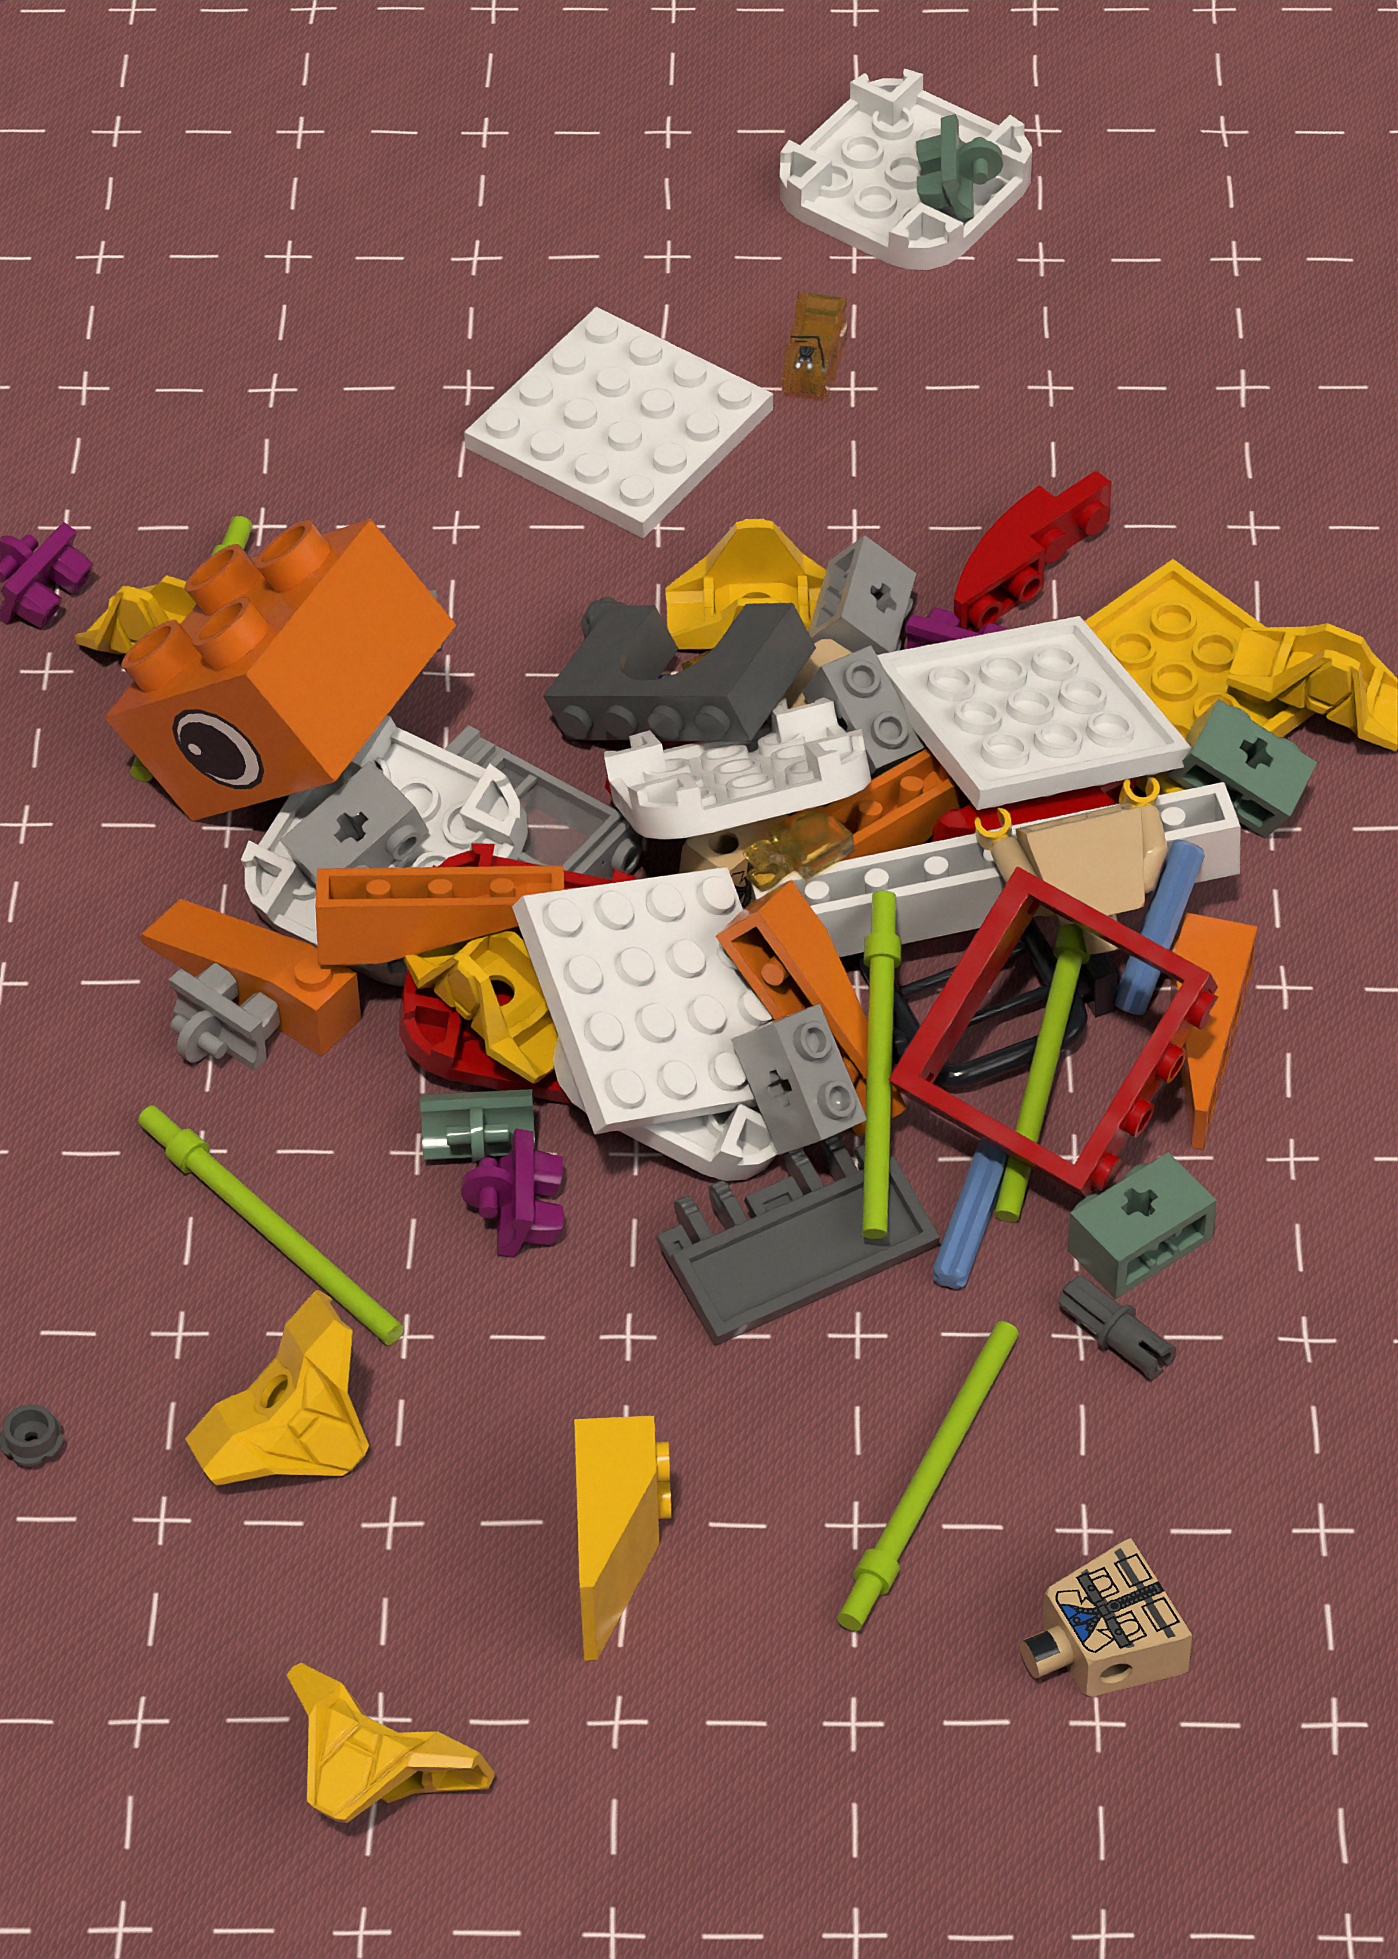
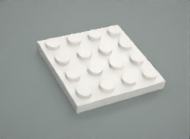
M595 307L464 432L465 448L644 539L773 410V393Z
M1080 616L877 655L906 709L911 727L977 810L995 808L1004 804L1053 796L1057 793L1091 786H1102L1110 782L1144 775H1155L1160 772L1183 768L1182 761L1192 748Z
M727 867L524 895L512 906L594 1134L733 1111L738 1104L748 1108L758 1106L731 1039L769 1023L774 1018L715 937L743 910Z

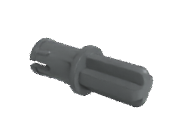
M1077 1276L1064 1286L1063 1292L1058 1299L1060 1307L1096 1334L1099 1346L1103 1349L1112 1347L1144 1372V1375L1151 1380L1161 1375L1164 1370L1157 1365L1158 1360L1146 1351H1150L1169 1366L1175 1356L1176 1347L1172 1343L1166 1342L1135 1317V1308L1129 1304L1119 1305L1083 1276Z

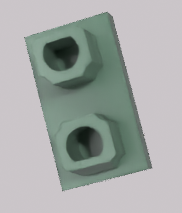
M956 114L941 118L940 135L916 141V154L919 165L924 175L917 177V192L921 202L935 210L952 206L958 220L973 217V182L978 185L985 184L1001 172L1003 168L1002 150L998 145L987 141L983 137L974 138L968 143L963 142L959 138V120Z
M532 1089L420 1095L423 1160L472 1157L473 1162H479L487 1156H506L512 1151V1134L516 1128L534 1131ZM534 1132V1150H535V1132Z

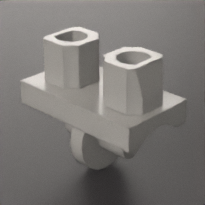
M217 963L212 964L196 977L183 969H179L168 979L169 986L177 992L171 1029L179 1034L176 1050L181 1057L193 1063L200 1061L208 1053L216 1059H220L227 1052L254 1071L267 1060L265 1040L280 1025L279 1008L275 1001L259 992L254 993L241 1006L236 1005L232 1000L239 995L237 981L229 971Z

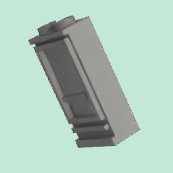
M470 725L445 748V750L485 769L490 763L507 776L527 814L528 836L518 861L542 866H564V870L610 880L614 869L629 874L636 867L642 853L639 834L621 812L481 738L480 731Z

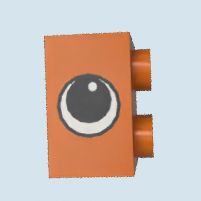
M371 518L325 534H321L310 520H304L280 533L262 550L259 556L250 558L239 544H233L218 551L202 563L189 577L184 588L197 605L181 624L176 620L162 623L144 635L127 652L121 665L134 681L106 714L104 719L191 821L203 819L336 782L453 631L456 624Z

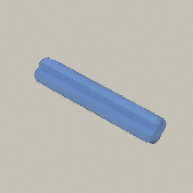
M1175 840L1172 843L1139 934L1168 950L1174 939L1205 857L1204 851L1200 846L1184 840ZM1130 955L1117 989L1115 1006L1132 1014L1143 1015L1147 1010L1161 972Z
M981 1139L979 1140L933 1266V1279L939 1286H949L954 1290L966 1285L999 1194L1009 1156Z

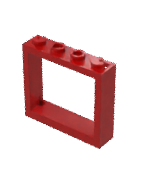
M1017 866L888 1080L904 1096L1085 1198L1095 1194L1097 1189L1103 1191L1111 1177L1115 1178L1118 1174L1122 1159L1117 1155L1129 1135L1136 1138L1147 1126L1155 1107L1150 1102L1151 1098L1162 1081L1170 1083L1181 1069L1187 1051L1182 1047L1194 1026L1202 1029L1210 1020L1211 1015L1209 1012L1218 999V996L1214 994L1218 986L1210 972ZM1040 905L1182 983L1075 1164L1070 1163L933 1084Z

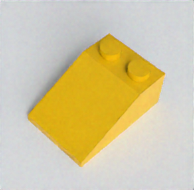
M654 1416L574 1419L579 1583L584 1661L598 1660L659 1547L658 1519L672 1518L669 1441L655 1442Z

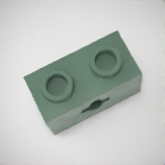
M1218 699L1194 721L1185 740L1192 748L1182 761L1184 767L1169 770L1167 776L1187 789L1224 782L1239 822L1266 838L1291 817L1317 762L1302 753L1298 746L1290 740L1277 737L1252 721L1245 711L1235 706H1229Z
M1167 1152L1148 1165L1143 1163L1135 1166L1124 1176L1122 1181L1101 1194H1091L1082 1199L1073 1211L1070 1212L1067 1251L1114 1299H1117L1211 1240L1214 1234L1217 1200Z

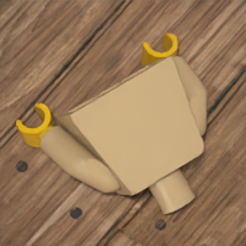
M1149 778L1146 784L1147 797H1138L1130 789V780L1126 779L1119 795V805L1016 828L1017 838L1012 837V823L1009 812L1006 809L998 808V819L1001 826H1003L1002 829L996 832H989L982 827L981 820L977 817L975 819L977 842L984 849L991 851V855L1006 883L1018 866L1117 921V913L1144 907L1145 894L1155 887L1168 851L1160 811L1154 807L1160 792V785L1158 780ZM1041 905L1035 913L1043 917L1049 916L1052 922L1060 926L1074 924ZM1082 928L1087 954H1098L1119 949Z

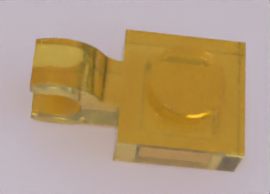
M822 805L800 810L768 829L769 840H759L743 852L744 858L754 867V869L746 873V878L760 892L773 888L793 871H796L807 881L855 851L853 834Z

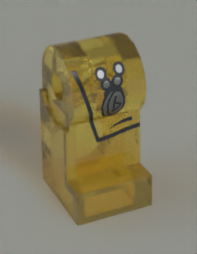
M798 292L794 325L784 358L783 391L808 393L821 397L829 395L847 339V298Z

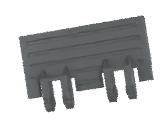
M836 1134L819 1141L821 1157L827 1164L835 1182L824 1186L808 1156L801 1148L784 1153V1163L790 1177L745 1196L744 1202L753 1217L749 1220L725 1180L709 1185L711 1205L725 1228L720 1233L712 1234L699 1207L691 1199L690 1195L673 1201L674 1212L680 1225L657 1234L656 1240L714 1346L937 1247L940 1236L894 1156L889 1158L888 1233L882 1239H869L862 1235L865 1144L856 1147L854 1150V1154L863 1170L858 1171L846 1148L842 1145V1141Z

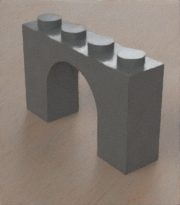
M793 603L746 604L717 645L705 657L679 673L657 679L678 651V647L656 606H609L543 697L567 740L630 741L629 736L650 730L659 741H751L813 654L816 646Z

